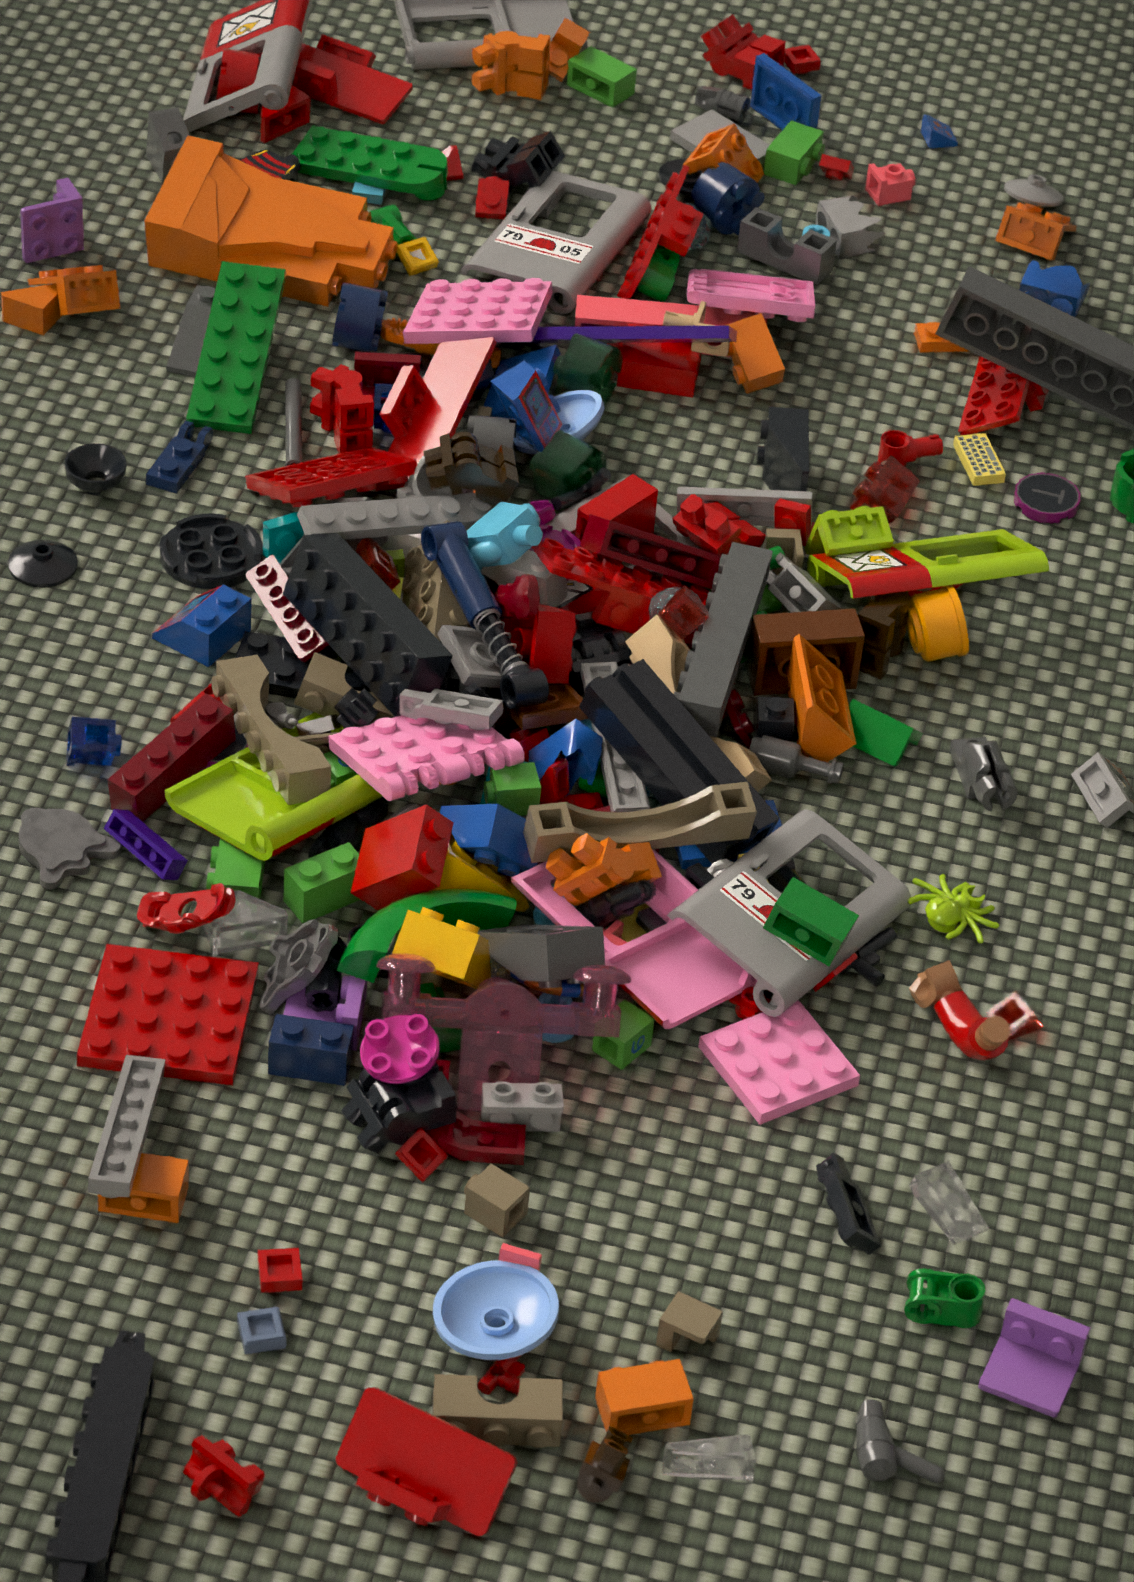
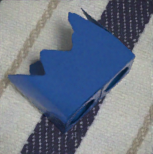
M1032 260L1026 269L1019 290L1022 292L1027 291L1026 294L1076 318L1089 290L1090 282L1083 285L1074 266H1053L1041 270L1039 263Z
M574 719L529 750L528 763H535L539 781H541L547 768L556 762L555 760L562 750L565 758L568 760L569 791H571L579 777L587 779L588 784L592 785L601 756L603 737L581 721Z

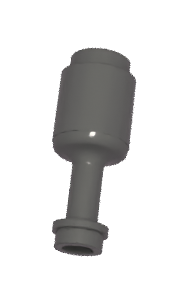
M763 735L762 738L754 736L749 749L756 754L767 773L785 778H793L796 772L805 771L828 777L827 783H840L844 769L843 762L833 759L832 763L805 757L802 754V747L797 743Z

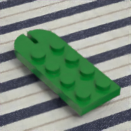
M312 126L292 153L301 163V169L298 173L351 183L359 182L372 187L414 194L423 201L441 198L445 190L448 189L446 178L448 175L447 158L440 150L431 147Z

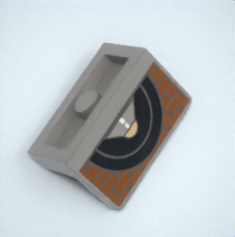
M1097 752L1071 774L1099 823L1106 828L1111 826L1129 810L1134 813V790L1123 771L1101 753Z

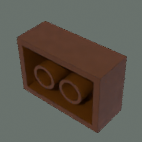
M855 608L752 615L745 669L754 696L787 694L790 691L787 674L793 639L798 634L803 636L842 672L845 690L857 688L865 635Z

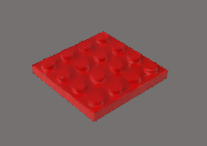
M369 446L245 475L247 489L258 492L260 496H270L272 500L279 499L281 503H290L293 507H301L313 504L312 499L324 496L326 500L344 497V491L355 488L357 492L371 491L376 489V483L388 481V484L407 482L408 476L414 475L418 465L415 459Z
M106 944L76 1055L77 1066L121 1072L126 1055L165 1059L164 1077L233 1086L259 974V962Z

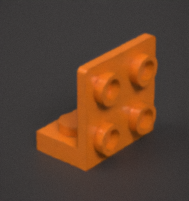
M735 123L706 134L684 162L686 166L690 167L688 170L689 174L699 170L704 172L708 168L716 169L720 167L718 163L726 162L757 183L764 175L761 163L755 158L744 135L740 133Z
M1018 202L1017 206L1007 205L995 241L1049 260H1055L1064 231L1075 232L1077 226L1069 223L1070 217L1055 212H1046L1044 215L1041 214L1043 208L1029 203Z
M103 265L39 271V278L28 279L29 285L57 283L60 315L121 309L116 270L103 271Z

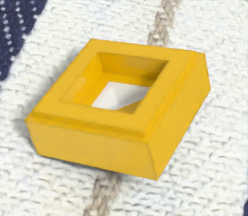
M425 236L400 244L397 247V254L409 276L438 266L439 260Z

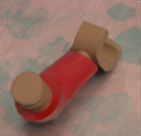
M950 960L917 974L918 978L909 987L911 996L922 1008L934 1005V1010L944 1030L959 1050L969 1058L983 1061L995 1059L1005 1051L1010 1035L1009 1024L1002 1017H983L959 984L958 977Z

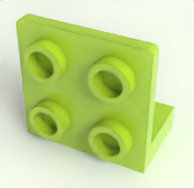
M861 506L849 511L829 510L819 514L805 546L806 554L825 553L826 556L891 548L894 540L883 506L873 508Z

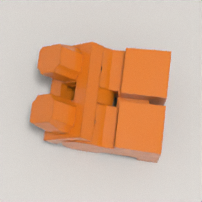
M501 31L494 36L492 34L484 35L483 45L472 48L474 63L478 67L483 66V70L472 74V85L478 91L491 89L497 96L505 94V92L514 91L517 92V96L542 100L549 85L550 35L539 34L536 38L521 36L512 31Z
M588 833L578 837L573 843L571 849L573 857L563 849L558 848L550 853L545 867L556 877L553 890L560 897L564 896L574 906H578L618 884L624 886L643 879L653 882L661 878L662 875L649 842L628 844L618 849L616 848L617 843L610 837L598 842Z

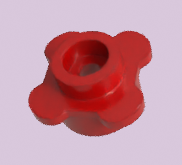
M753 986L745 988L739 995L729 999L730 1003L735 1004V1013L742 1020L762 1013L754 1001ZM764 995L766 1001L770 1003L771 999Z

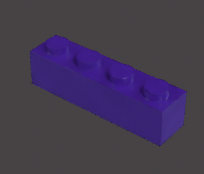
M114 809L104 830L161 879L178 880L188 860L129 810Z

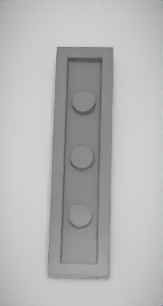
M678 487L677 514L681 511V503L691 494H695L703 499L704 503L719 502L740 517L739 520H745L751 525L774 526V505L781 498L811 505L812 527L813 492Z

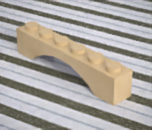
M656 615L625 642L633 653L629 656L632 663L634 664L644 659L674 694L675 691L677 692L681 671H684L687 654L690 649L676 627L659 615ZM711 737L757 792L772 781L755 753L738 743Z

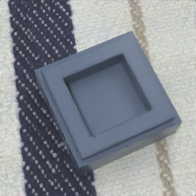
M279 1307L237 1313V1324L244 1354L286 1348V1335Z

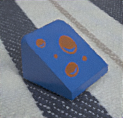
M923 115L921 133L928 148L957 146L958 142L949 125L929 115Z

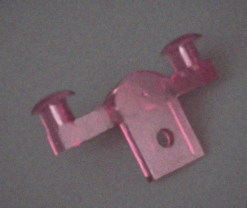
M395 953L382 957L376 964L378 968L389 970L387 991H383L381 1020L397 1015L411 1016L413 1014H421L427 1018L431 1027L462 1028L457 1110L481 1111L482 1083L500 1082L494 1081L488 1076L489 1067L494 1062L503 1061L509 1064L510 1074L503 1080L505 1082L538 1083L543 1033L619 1037L621 1009L616 1005L617 985L632 982L629 974L619 968L608 965H589L578 969L573 974L574 979L584 982L583 1003L571 1002V1005L541 1004L534 994L526 988L500 977H491L484 980L479 988L467 999L431 997V994L420 993L421 973L435 971L434 964L427 958L410 953Z

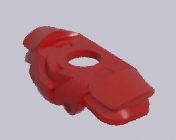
M222 883L212 885L211 889L186 893L150 892L141 898L137 919L143 924V927L180 934L185 932V930L201 927L212 923L219 917L228 915L235 906V892L231 888H226ZM191 901H197L194 912L192 914L185 913L182 917L181 913L185 905Z

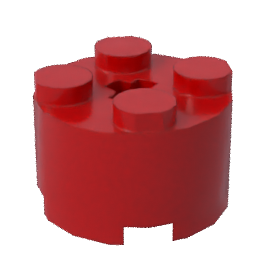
M224 48L216 100L252 85L255 82L262 55ZM259 103L239 112L257 114Z

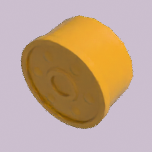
M953 585L943 586L941 589L911 596L910 607L907 610V631L915 653H920L923 660L927 662L955 655L959 657L968 655L969 638L966 620L960 599Z

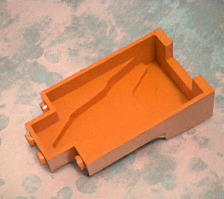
M188 135L144 220L148 264L151 267L213 281L218 280L222 261L286 269L283 297L327 307L333 295L339 294L343 283L376 289L380 281L384 282L388 271L389 259L394 260L398 247L397 241H394L393 227L371 222V212L367 210L366 197L272 177L266 172L225 154L223 143Z

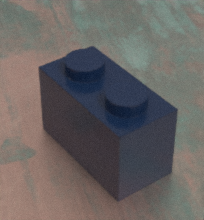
M276 1014L268 1045V1074L346 1086L353 1057L354 1025Z

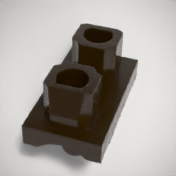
M609 1426L601 1444L592 1440L586 1451L577 1480L578 1491L587 1501L598 1503L607 1500L613 1491L618 1493L630 1463V1459L626 1458L632 1437Z

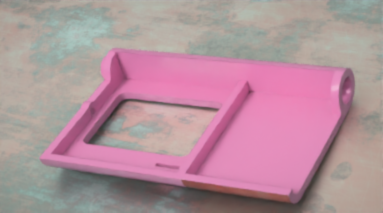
M652 849L662 877L653 881L657 889L656 895L646 904L666 924L620 946L614 945L604 936L606 974L664 1029H671L739 995L745 988L754 987L758 980L685 920L675 918L672 921L667 916L673 909L697 892L698 889L655 849ZM547 861L512 877V884L555 925L594 926L563 896L560 897L553 890L554 887L551 884L555 883L556 877L545 868Z

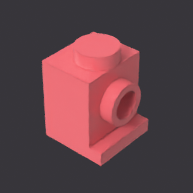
M874 163L869 164L865 190L878 206L911 200L912 188L915 186V175L911 169L905 170L901 163L889 164L878 168Z

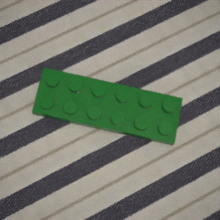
M222 261L186 415V421L193 422L195 427L204 428V426H207L214 430L252 434L284 290L286 269Z

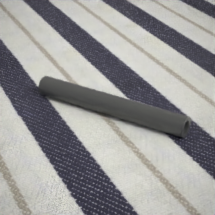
M290 378L285 383L286 466L302 462V384L297 378Z

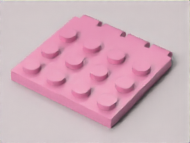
M692 269L688 274L687 300L690 303L699 304L700 306L701 301L706 302L708 307L724 308L723 312L733 315H741L743 311L756 312L755 315L762 313L764 318H774L775 314L787 315L788 320L795 322H806L807 318L814 319L815 296L813 281L709 269Z

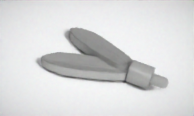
M273 702L265 707L268 717L276 726L292 729L298 724L296 717L287 713L284 703Z

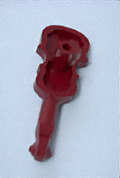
M524 574L517 576L514 583L498 586L495 598L502 609L501 619L517 617L518 620H526V618L535 617L540 603L538 582L534 575Z

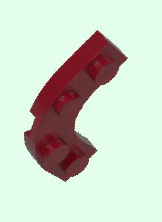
M436 1060L439 1071L443 1072L449 1082L450 1061ZM456 1109L455 1123L426 1131L447 1154L454 1156L458 1160L524 1165L526 1125L474 1120L458 1112Z

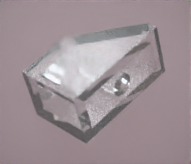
M239 890L234 891L235 906L228 915L203 925L212 954L218 955L269 946L277 935L287 936L288 915L286 910Z

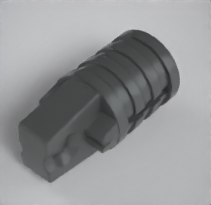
M700 86L697 89L694 104L707 111L714 110L725 118L742 123L750 108V97L742 96L738 93L735 94L722 88Z

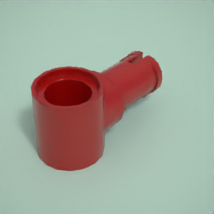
M899 430L885 431L880 440L877 459L878 468L885 473L898 474L906 469L907 463L916 461V458L941 455L943 452L942 439L939 438L938 434L913 439L912 436H908Z

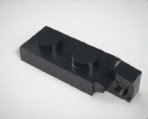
M833 1152L831 1156L816 1165L818 1180L826 1187L828 1193L826 1200L836 1215L839 1223L837 1231L843 1242L849 1247L855 1246L870 1255L881 1247L880 1240L860 1186L851 1180L844 1158Z

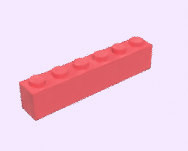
M577 295L574 327L627 326L628 323L663 326L666 310L694 316V313L698 312L699 305ZM706 306L705 324L724 326L754 316L756 312L743 311L741 315H733L723 312L724 308ZM706 342L710 346L721 345V342ZM576 343L617 347L618 343Z

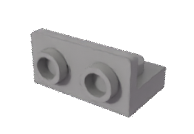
M505 1081L482 1083L480 1121L526 1125V1131L560 1132L561 1114H563L564 1109L562 1084H550L547 1082L509 1083Z

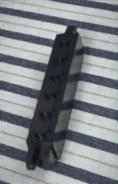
M120 1331L114 1346H105L101 1363H94L90 1381V1387L94 1389L93 1397H85L82 1409V1422L86 1423L84 1431H77L74 1439L73 1457H77L75 1466L68 1465L64 1480V1492H68L66 1502H58L55 1514V1528H59L57 1538L50 1537L46 1549L45 1563L52 1565L53 1582H108L155 1387V1381L153 1380L154 1359L148 1352H145V1334Z

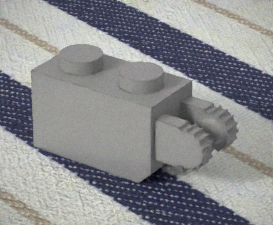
M781 552L776 556L775 559L783 570L778 576L773 571H769L767 582L770 585L768 589L790 612L843 609L809 573L795 565Z

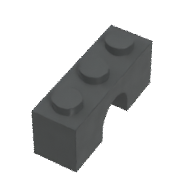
M757 207L741 221L738 253L805 281H813L815 285H819L833 271L837 240L809 229L793 244L783 234V218Z

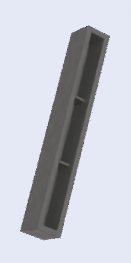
M732 542L728 555H721L718 573H715L712 590L707 596L705 611L701 613L698 631H695L691 651H688L684 671H681L677 692H674L675 697L711 737H717L750 636L752 615L757 614L768 581L773 550Z

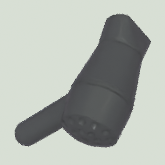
M865 1400L862 1402L855 1420L857 1427V1458L865 1478L871 1481L887 1480L896 1473L898 1465L933 1483H941L944 1480L945 1472L941 1467L894 1445L885 1422L880 1401Z

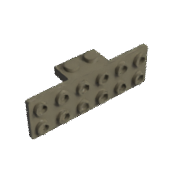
M421 544L418 547L411 548L405 558V565L407 567L402 584V602L439 641L437 633L442 625L471 628L436 561H430L426 558Z

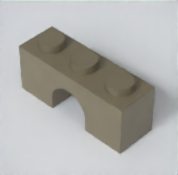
M314 652L294 704L325 717L335 714L339 716L340 713L334 706L352 688L345 680V672L348 665ZM369 692L377 699L373 707L379 712L369 724L374 723L380 718H394L395 716L375 694Z
M434 1374L432 1415L494 1446L560 1447L563 1379L520 1378L517 1397L505 1404H494L484 1400L478 1393L477 1376Z

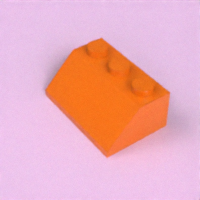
M798 634L793 639L787 674L790 687L788 696L789 698H794V721L799 737L797 744L802 747V753L806 757L811 756L816 760L829 762L856 744L843 674L803 636Z

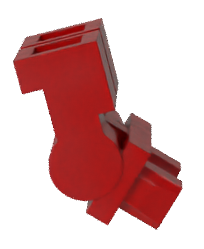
M732 14L700 36L709 49L702 56L706 62L710 60L711 68L716 74L720 76L729 74L743 80V87L752 90L756 56L764 53L784 67L785 41L765 34L759 38L752 32L754 29L750 23L741 26L734 14Z
M342 364L333 371L323 367L318 368L311 375L310 386L321 390L322 394L318 393L312 398L310 413L321 417L322 429L329 432L332 429L334 430V442L338 454L369 446L373 447L374 401L372 395L362 394V375L357 371L349 370V367Z
M691 494L681 503V511L672 518L677 532L685 537H690V540L703 550L719 556L722 554L728 555L732 542L761 548L766 537L764 533L747 521L739 520L740 517L719 502L704 503L703 499L695 494Z

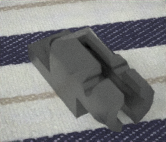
M986 737L951 740L950 753L967 798H977L988 811H992L993 808L990 798L998 800L1002 811L1010 807L1015 802L1018 791L997 741H987Z

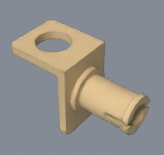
M701 301L698 312L694 313V316L666 310L663 319V326L716 325L705 324L706 302ZM692 342L691 351L727 356L729 342H722L719 346H710L706 342Z

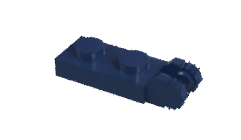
M185 421L179 428L177 437H173L146 473V485L177 494L204 458L205 451L210 446L213 438V428L204 426L199 432L196 442H192L190 440L194 434L195 426L193 422Z

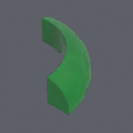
M441 889L405 897L382 908L363 924L344 950L337 971L374 983L382 963L393 952L408 910L420 914L422 907L443 914L442 922L456 926L457 921L461 920L479 927V930L508 926L516 911L517 900L498 893L473 889Z

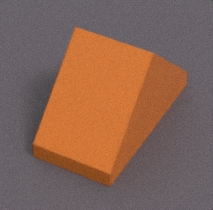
M57 283L1 292L2 320L5 323L44 336L63 316L60 315Z

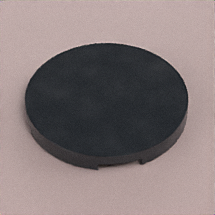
M198 514L181 519L176 522V527L161 537L159 545L160 562L164 570L175 580L201 589H214L223 584L228 587L241 584L248 580L245 574L263 560V543L258 532L249 524L244 526L235 521L227 520L226 515Z

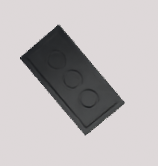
M244 631L235 658L258 655L269 672V694L296 698L312 657L306 662H301L284 637ZM330 645L318 652V654L346 664ZM348 666L345 672V680L348 685L360 692L364 688L368 692H372Z

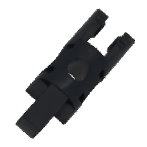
M645 879L631 882L624 886L618 884L575 908L594 926L605 928L616 920L632 915L636 907L653 899L657 891L656 885H654V882Z

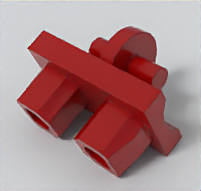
M203 1435L193 1439L191 1445L193 1448L192 1455L183 1470V1473L193 1481L190 1490L191 1495L198 1501H204L212 1496L237 1517L246 1514L252 1497L261 1491L265 1472L255 1464L245 1467L239 1465L234 1461L236 1457L234 1448L223 1439L212 1443Z

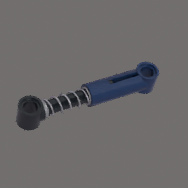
M459 521L424 527L421 533V545L424 555L428 560L436 561L471 628L483 635V643L488 645L489 654L494 656L495 665L500 667V674L502 676L500 680V693L506 707L511 710L545 703L549 695L547 678L541 669H532L526 662L522 661L523 656L516 652L517 644L510 641L511 633L504 630L505 622L499 621L502 616V609L468 548V535L464 525Z

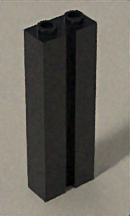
M644 659L632 665L628 663L623 664L612 675L605 678L601 676L596 677L585 687L586 693L579 708L662 806L692 796L712 785L748 782ZM749 782L748 786L757 810L750 836L747 839L695 844L711 864L722 859L730 860L756 846L772 833L780 819Z

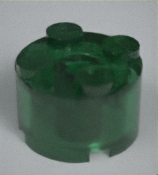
M575 333L570 340L565 355H559L554 364L553 372L558 374L556 394L560 395L576 390H591L601 396L605 405L611 398L617 383L612 382L614 372H621V350L604 342Z
M559 430L554 434L544 450L537 452L531 460L530 469L534 471V489L537 493L552 500L556 496L582 487L601 468H606V456L604 452Z

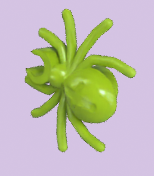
M944 874L939 875L942 891L917 878L912 880L913 884L931 893L915 895L908 899V904L911 905L918 901L930 900L925 907L928 922L937 931L948 933L946 935L948 940L959 936L967 926V923L980 944L984 942V939L975 922L990 928H999V923L981 917L993 912L995 907L989 905L981 908L985 894L979 898L972 897L975 889L974 885L964 882L950 892Z

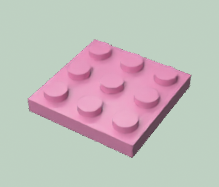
M799 1000L780 1016L772 1017L762 1012L702 1035L699 1039V1049L759 1125L859 1086L860 1074Z

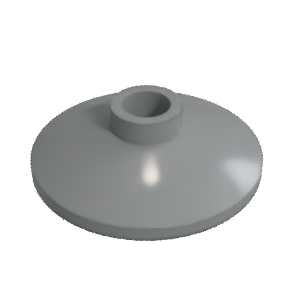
M1031 174L1028 179L1009 180L1004 186L1007 194L1025 203L1054 207L1061 205L1063 202V195L1054 187L1046 184L1047 179L1040 175Z

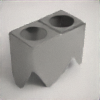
M854 195L822 200L817 205L815 225L827 228L830 231V237L837 240L835 254L839 260L876 251L867 247L874 240L883 237L885 234L883 232L866 231L867 227L879 222L882 218L859 215L858 213L864 204L858 202Z

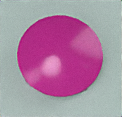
M413 1014L411 1016L397 1015L383 1020H372L365 1028L366 1034L360 1046V1058L365 1070L375 1079L390 1084L408 1083L422 1077L432 1068L439 1054L437 1034L428 1023L427 1018L421 1014Z

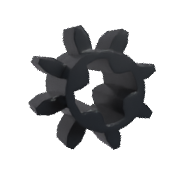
M351 688L334 706L340 713L335 720L344 728L368 725L379 713L373 707L377 699L365 688L360 693Z

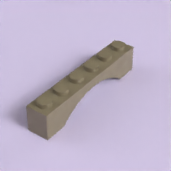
M252 655L216 661V675L212 676L211 681L215 697L221 699L224 705L233 709L238 733L244 735L250 752L255 753L258 757L262 771L267 772L272 779L274 790L281 793L288 805L308 802L330 790L331 765L319 747L305 743L287 734L266 715L264 709L268 704L269 672L259 656Z
M748 782L712 785L680 801L657 808L633 812L593 811L577 807L568 802L531 805L528 809L523 834L531 862L537 863L546 862L550 853L558 848L563 849L573 857L574 855L571 853L573 843L578 837L586 833L598 842L610 837L617 843L616 848L618 849L628 844L649 842L652 849L747 839L750 836L757 810Z

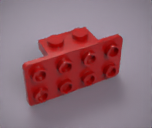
M377 1387L365 1389L336 1455V1463L339 1467L359 1476L355 1485L367 1490L366 1497L371 1501L390 1507L391 1503L405 1509L404 1516L407 1519L420 1525L427 1526L429 1522L446 1520L476 1536H483L488 1533L517 1466V1459L514 1455Z

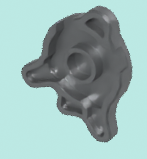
M30 808L21 814L22 825L19 830V848L25 859L38 868L40 884L46 890L58 888L66 876L87 874L90 871V858L115 859L121 853L120 842L113 837L99 834L86 818L74 811Z
M309 920L290 935H277L274 938L269 950L276 956V960L264 975L267 989L259 1004L261 1010L269 1015L274 1013L288 997L303 990L315 979L327 961L331 949L337 943L338 929L331 924H322L317 920Z

